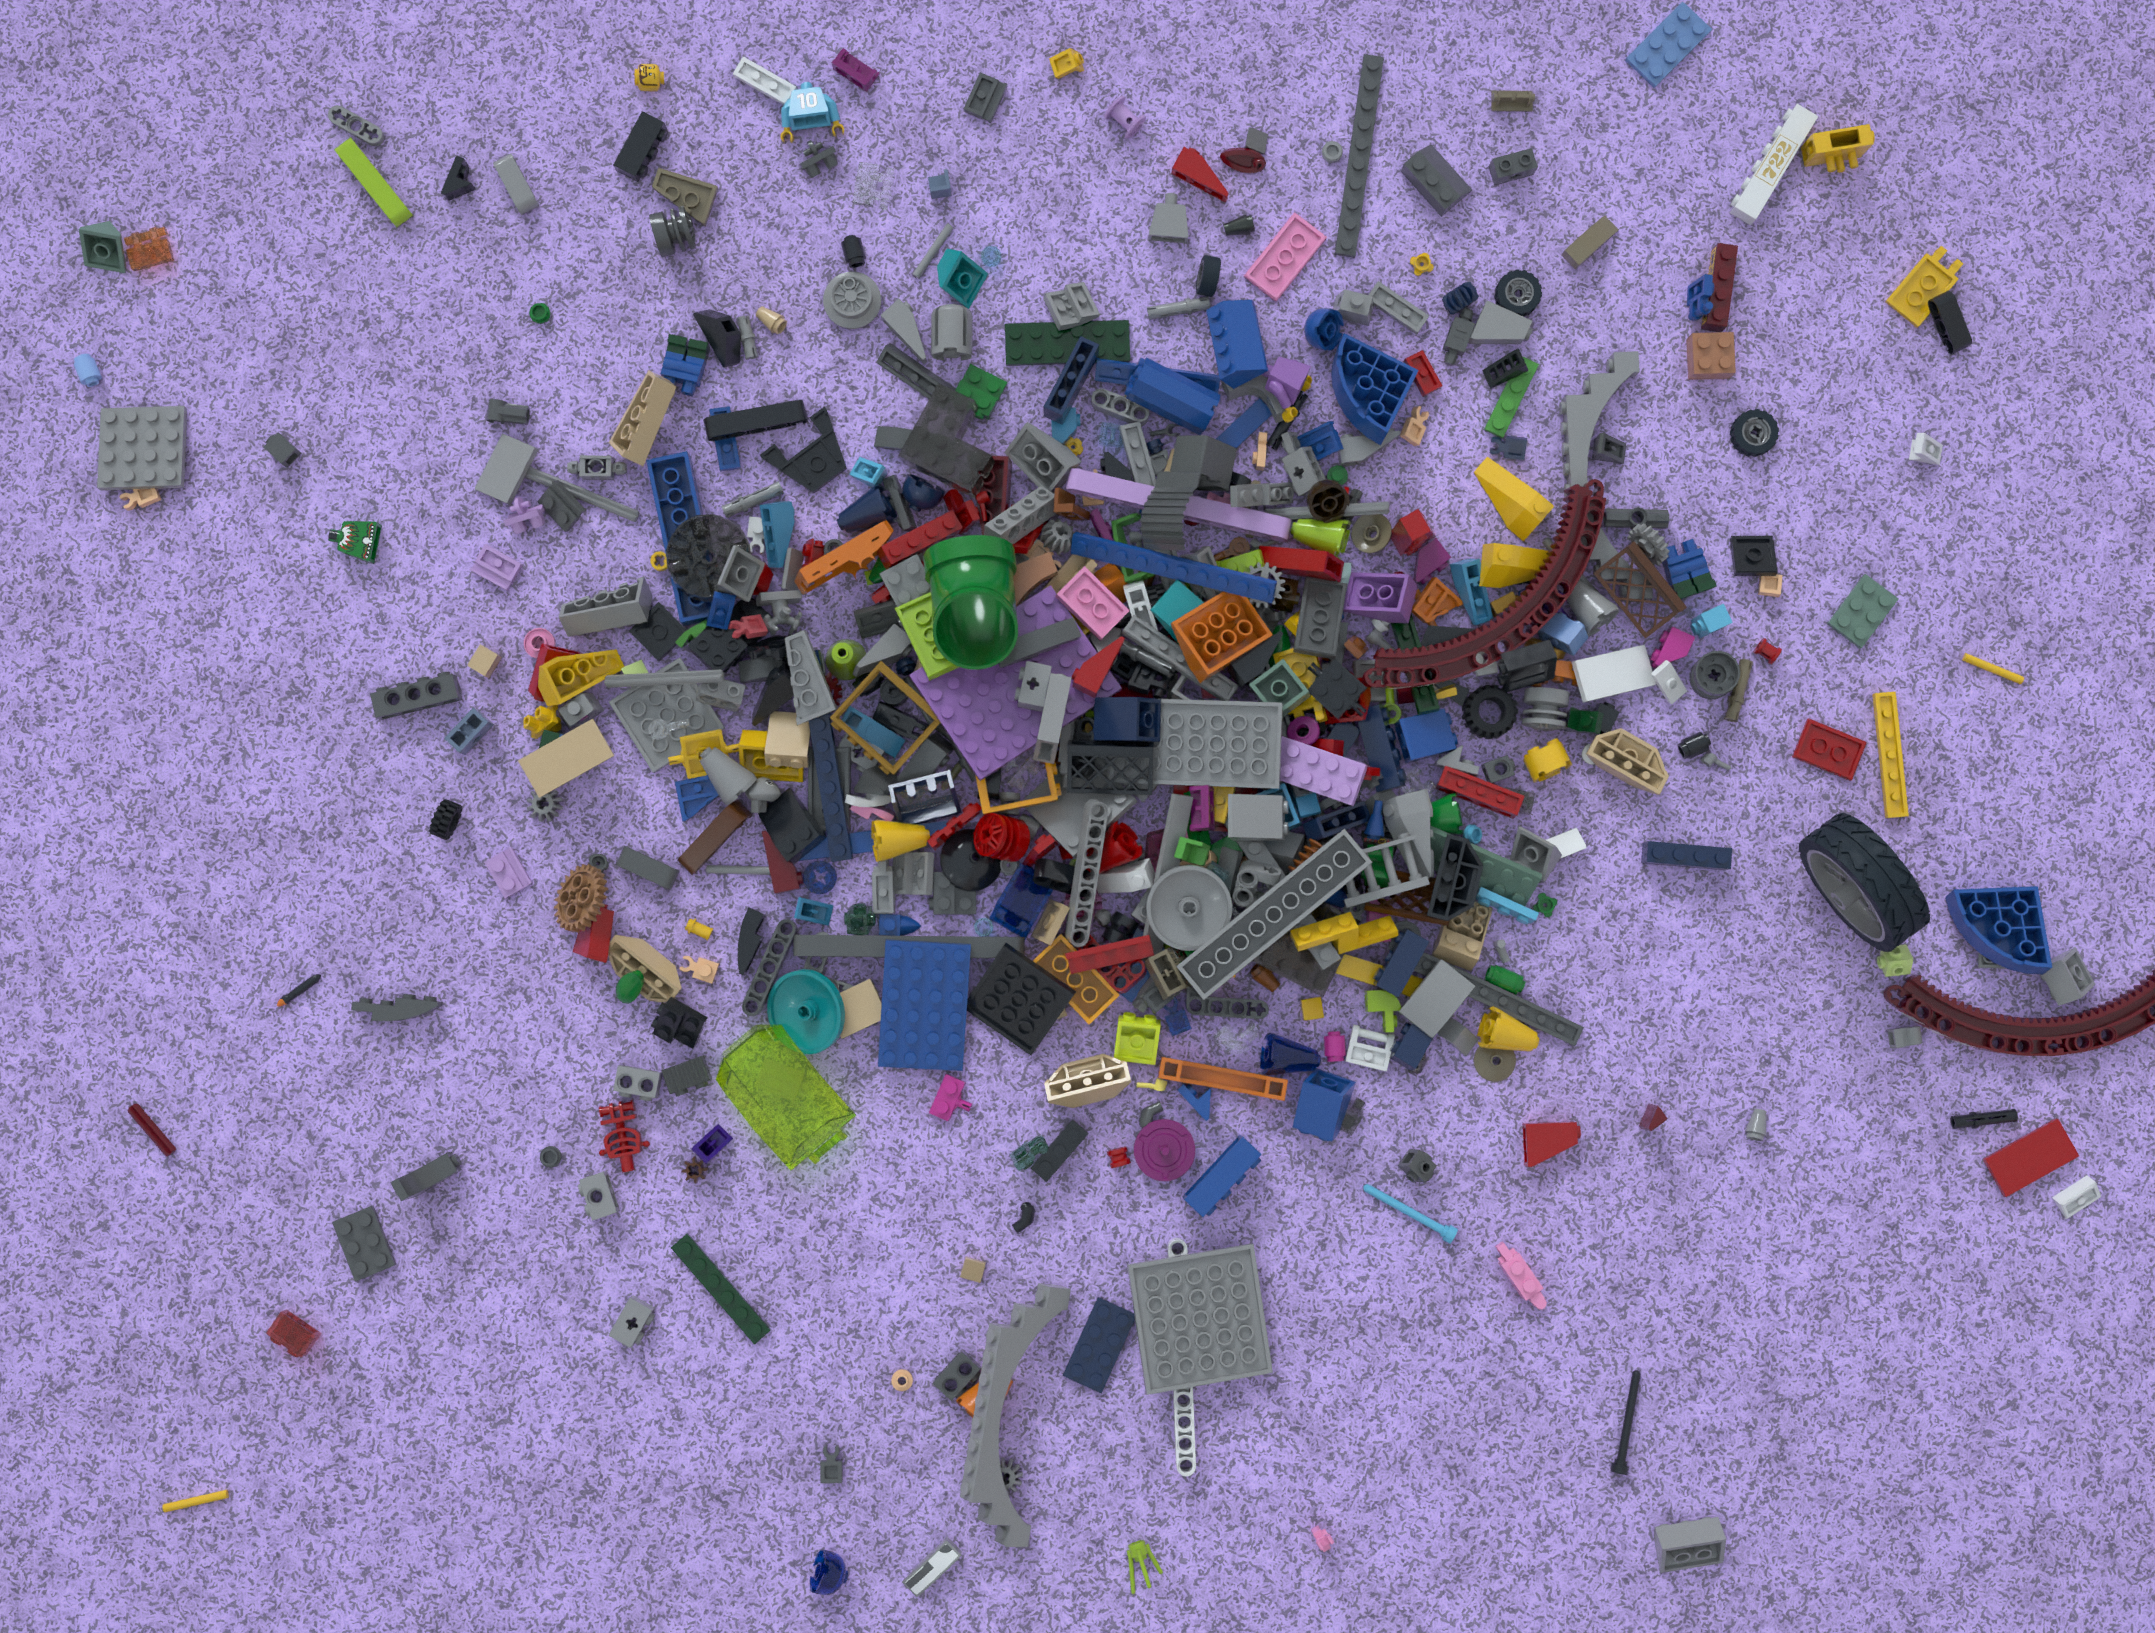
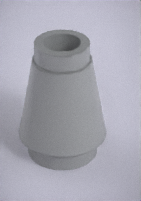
M1756 1108L1753 1110L1745 1130L1747 1133L1746 1138L1763 1141L1764 1137H1766L1767 1111Z

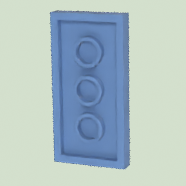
M1682 1L1625 61L1655 88L1711 32L1712 28Z

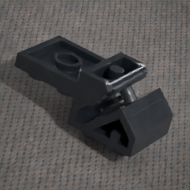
M751 597L749 602L741 599L733 607L730 621H740L741 617L758 614L761 615L762 619L765 618L766 614L771 619L773 617L761 606H757L756 601ZM708 626L688 645V650L708 669H721L725 674L732 666H737L738 662L748 655L747 646L759 642L765 636L747 639L746 635L742 634L739 638H732V634L736 629L726 630Z

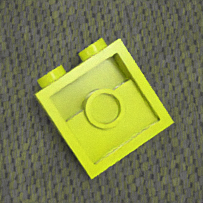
M1124 1012L1123 1015H1119L1114 1058L1125 1062L1156 1065L1161 1020L1151 1014L1145 1015L1144 1018L1136 1017V1014L1132 1012Z

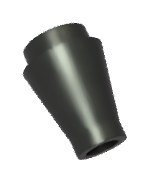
M1245 214L1228 223H1224L1226 236L1249 235L1250 232H1254L1252 215L1246 216Z

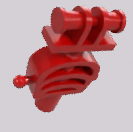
M633 1100L626 1103L619 1101V1106L614 1107L613 1103L606 1107L599 1106L600 1117L611 1115V1119L600 1121L601 1125L616 1123V1130L611 1131L605 1136V1149L600 1150L599 1155L604 1156L608 1154L610 1159L619 1157L622 1173L635 1170L632 1154L640 1153L642 1146H650L649 1141L642 1142L639 1130L624 1127L625 1120L637 1118V1114L625 1115V1111H635ZM615 1111H620V1117L616 1118ZM626 1131L632 1132L636 1138L627 1137ZM617 1133L618 1139L609 1143L611 1136ZM627 1141L635 1142L636 1145H629ZM619 1143L620 1146L612 1150V1146Z

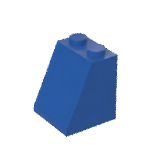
M1445 708L1439 709L1438 712L1399 719L1394 724L1405 764L1457 749V736L1455 732L1452 733L1451 716L1449 712L1446 713Z
M1316 1068L1303 1081L1292 1128L1298 1129L1303 1134L1315 1135L1322 1141L1332 1142L1339 1134L1356 1082Z

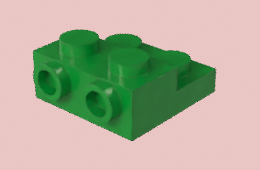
M970 364L963 379L960 380L951 400L956 408L962 411L966 408L972 411V415L977 419L983 420L986 418L989 420L1007 386V382Z

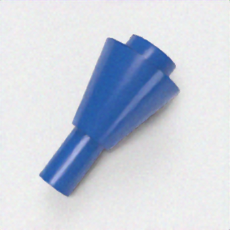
M1381 800L1374 801L1373 813L1364 830V834H1368L1367 838L1380 840V836H1385L1381 815L1383 801Z

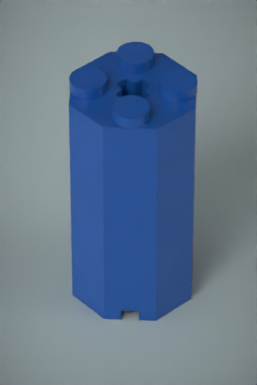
M1147 357L1145 359L1140 358L1135 367L1134 375L1130 376L1126 384L1127 387L1124 391L1126 398L1201 435L1214 415L1213 405L1218 406L1220 394Z

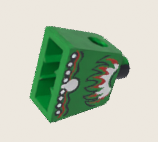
M344 521L341 531L334 529L329 531L328 540L338 543L337 549L341 553L374 564L382 525L374 521Z

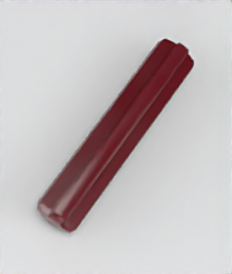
M133 1104L128 1108V1113L165 1156H170L176 1151V1147L139 1104Z

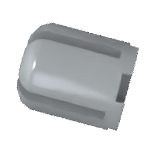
M946 304L935 308L931 314L932 358L944 360V357L959 358L961 356V361L971 359L973 315L970 309L957 304Z

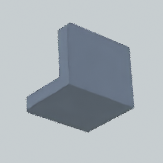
M944 169V175L928 177L931 199L952 196L948 169Z

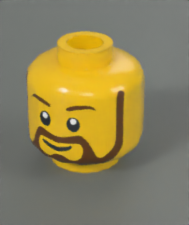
M639 64L638 69H634L635 86H638L640 91L657 92L660 89V84H664V72L660 71L657 64Z

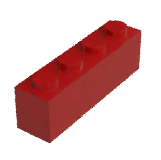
M951 510L882 545L877 551V555L887 570L915 554L919 555L938 542L953 538L960 533L963 527L954 511Z

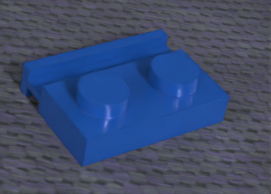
M1328 421L1297 437L1301 444L1300 447L1311 446L1317 461L1344 449L1337 429L1335 430L1333 426L1334 421Z

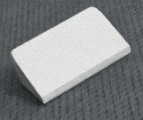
M1577 828L1546 839V841L1556 845L1562 854L1561 858L1587 848Z
M2087 1175L2052 1198L2065 1219H2068L2099 1199L2101 1194L2097 1183Z

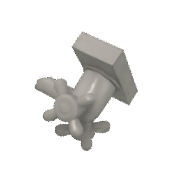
M800 590L762 592L756 597L757 606H772L774 617L771 619L766 614L765 618H763L771 635H775V631L779 630L778 624L791 625L788 632L790 634H793L794 630L800 625L802 613L799 612L793 618L789 615L791 609L788 607V604L798 603L802 599Z

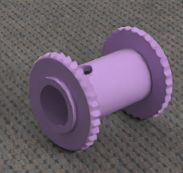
M1120 96L1108 107L1104 118L1107 120L1113 117L1127 130L1124 137L1129 139L1141 129L1146 116L1142 115L1139 118L1135 116L1123 104L1125 96Z

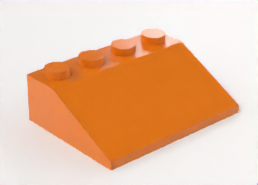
M1221 592L1171 623L1187 665L1199 683L1228 667L1231 662L1273 635L1247 597L1228 592Z

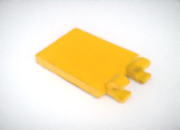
M1943 246L1937 248L1931 256L1926 253L1885 301L1916 328L1930 314L1928 300L1950 290L1959 279L1955 276V273L1964 264L1959 259H1956L1947 269L1938 261L1948 251Z
M1294 648L1273 654L1275 664L1284 659L1307 689L1316 679V676L1308 670V667L1314 662L1321 669L1317 656L1293 652ZM1311 694L1307 700L1288 713V715L1294 714V718L1305 716L1303 711L1314 709L1316 721H1319V723L1328 721L1324 706Z

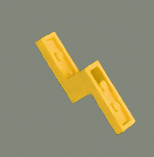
M1351 912L1290 930V936L1298 952L1332 941L1337 953L1342 954L1397 937L1398 929L1390 915L1357 925Z

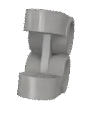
M1253 860L1244 861L1237 875L1233 901L1238 906L1248 908L1265 894L1257 891L1258 881L1276 885L1280 881L1281 870ZM1245 873H1251L1253 876H1248Z

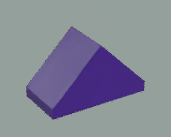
M717 1124L691 1150L707 1164L733 1138Z

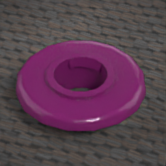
M1309 716L1295 718L1287 728V737L1289 739L1310 746L1317 741L1320 734L1318 722ZM1308 728L1309 732L1306 736H1298L1300 729Z

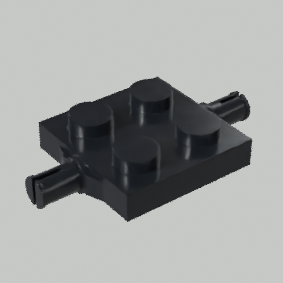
M773 635L747 646L748 655L753 660L773 657V660H783L787 655L785 638L788 636Z
M1336 659L1324 670H1321L1314 662L1308 667V670L1316 676L1314 683L1308 688L1309 693L1338 720L1345 712L1351 709L1360 717L1364 715L1358 708L1363 713L1367 710L1358 701L1367 687Z

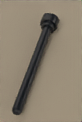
M1638 1370L1632 1372L1618 1456L1612 1462L1610 1470L1622 1475H1628L1629 1470L1626 1456L1641 1373Z

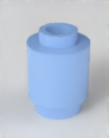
M81 354L75 357L74 368L81 384L88 387L99 384L102 376L95 359L90 354Z

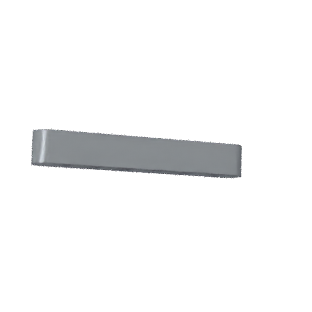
M1097 799L1087 801L1084 806L1069 903L1070 909L1065 929L1066 939L1076 947L1086 945L1089 940L1108 818L1107 805ZM1096 805H1099V806H1100V811H1099V813L1096 814V815H1093V813H1092L1093 808H1094ZM1093 826H1096V833L1093 836H1090V829ZM1093 847V854L1087 857V849ZM1090 868V875L1083 878V871ZM1087 889V895L1080 899V892ZM1083 910V917L1076 919L1077 913ZM1080 931V937L1077 940H1073L1074 933Z

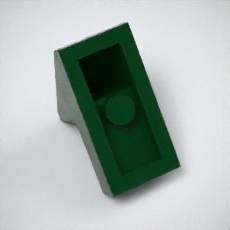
M1570 707L1564 731L1600 734L1604 713L1599 711H1582Z

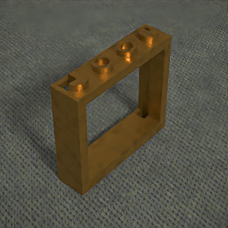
M882 661L879 662L830 717L833 720L831 725L839 732L844 730L849 735L846 739L855 747L858 744L865 749L862 753L871 761L875 758L881 764L878 767L887 775L890 772L894 775L940 724L926 701ZM880 672L934 720L894 765H891L840 719V716Z

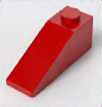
M1183 147L1172 167L1171 174L1226 203L1229 193L1205 159L1196 149Z
M1119 637L1085 661L1080 669L1076 668L1071 678L1074 680L1072 687L1095 698L1125 638Z

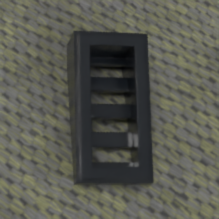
M1518 348L1482 371L1490 389L1529 370ZM1518 361V365L1515 366L1513 362ZM1510 364L1511 369L1507 370L1506 365ZM1502 368L1504 374H1502L1501 376L1498 371V369ZM1492 372H1494L1497 377L1494 380L1490 374Z

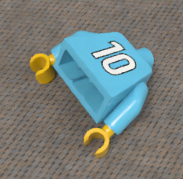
M810 82L802 83L800 89L791 92V98L786 101L781 109L782 127H784V131L780 135L781 140L785 143L784 137L789 134L791 136L790 142L793 143L794 135L790 132V127L793 131L830 126L831 122H833V136L836 137L834 131L836 128H840L844 135V127L842 124H839L840 116L835 101L827 94H823L820 87H813Z

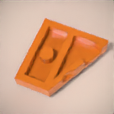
M1432 577L1414 602L1411 612L1423 623H1428L1439 615H1444L1449 610L1461 606L1463 602L1437 577Z

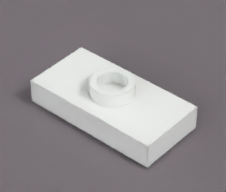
M1665 660L1651 673L1668 703L1673 704L1687 692L1671 662Z

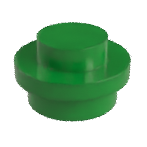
M536 303L530 308L529 315L535 323L543 324L549 320L551 312L546 304Z
M1339 465L1333 466L1327 473V479L1335 480L1343 485L1348 479L1347 470Z

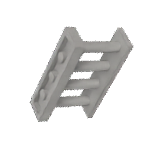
M1409 832L1397 835L1398 840L1363 849L1368 858L1369 852L1381 850L1390 881L1388 883L1389 887L1380 889V885L1377 886L1372 865L1370 864L1364 869L1369 886L1367 888L1368 893L1360 895L1359 891H1356L1354 880H1350L1346 884L1348 894H1346L1347 899L1343 900L1345 908L1430 884L1428 877H1422L1417 870L1409 842L1415 840L1416 835L1410 836ZM1398 844L1402 845L1410 873L1409 881L1401 883V880L1397 878L1389 847Z

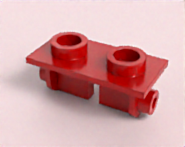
M814 538L806 541L802 549V554L805 556V564L801 568L824 556L825 545H823V541L816 540L815 544Z

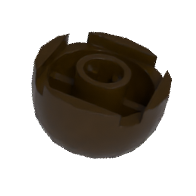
M1325 479L1318 481L1310 488L1306 502L1308 510L1314 519L1330 523L1343 517L1347 505L1349 507L1350 499L1345 488L1335 480Z

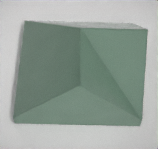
M110 221L79 228L84 266L126 273L122 236Z

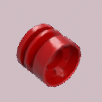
M992 812L980 818L974 832L975 849L980 855L1007 862L1020 860L1026 853L1030 843V831L1028 825L1023 820Z

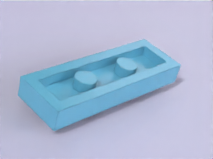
M1480 887L1477 891L1476 899L1480 905L1485 907L1492 906L1497 908V912L1502 915L1509 916L1510 914L1517 917L1516 920L1522 924H1531L1538 917V912L1483 887Z

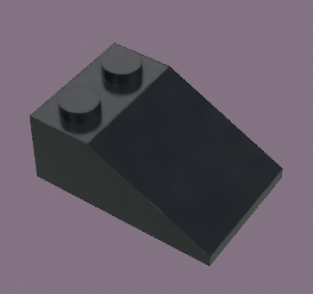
M790 787L777 800L767 806L766 812L758 813L774 845L787 862H798L827 838L821 827Z

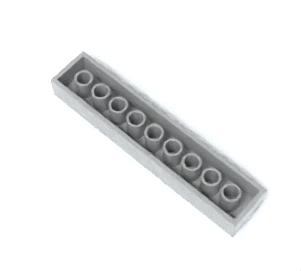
M1343 829L1176 967L1202 999L1205 1000L1363 871L1372 861L1348 832Z

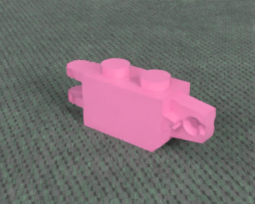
M1504 1242L1497 1244L1495 1247L1501 1255L1498 1258V1264L1519 1295L1524 1300H1529L1537 1309H1545L1547 1302L1540 1292L1544 1288L1520 1253L1515 1251L1514 1248L1509 1250Z

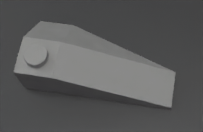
M1424 789L1384 801L1382 812L1394 841L1398 840L1397 835L1409 832L1410 836L1416 835V839L1409 842L1418 873L1422 877L1427 876L1428 879L1434 877V851L1431 849L1430 837H1433V830L1430 829V817H1433V808L1428 790ZM1398 844L1397 847L1406 863L1402 845Z

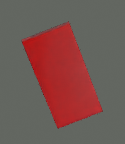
M2055 1118L1983 1158V1161L2002 1195L2007 1197L2079 1157V1154L2061 1122Z

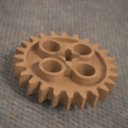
M582 864L581 867L576 866L575 871L570 870V877L565 875L566 882L560 883L562 889L557 890L559 897L554 899V901L558 902L554 906V909L558 910L554 916L558 917L556 922L560 924L561 928L579 933L580 930L585 931L586 926L590 928L591 921H597V914L601 915L599 909L600 907H605L602 901L607 898L604 892L608 888L604 887L607 883V880L603 879L605 874L601 873V870L589 864Z

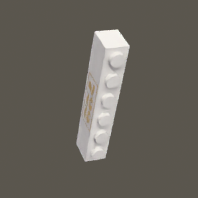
M1796 104L1792 110L1788 108L1782 118L1785 121L1782 127L1778 125L1772 134L1773 142L1771 144L1767 143L1761 152L1764 155L1762 160H1757L1751 169L1754 172L1751 178L1747 177L1740 188L1743 189L1741 195L1736 194L1730 203L1733 206L1730 211L1732 215L1749 225H1752L1757 219L1818 118L1816 114L1799 104Z

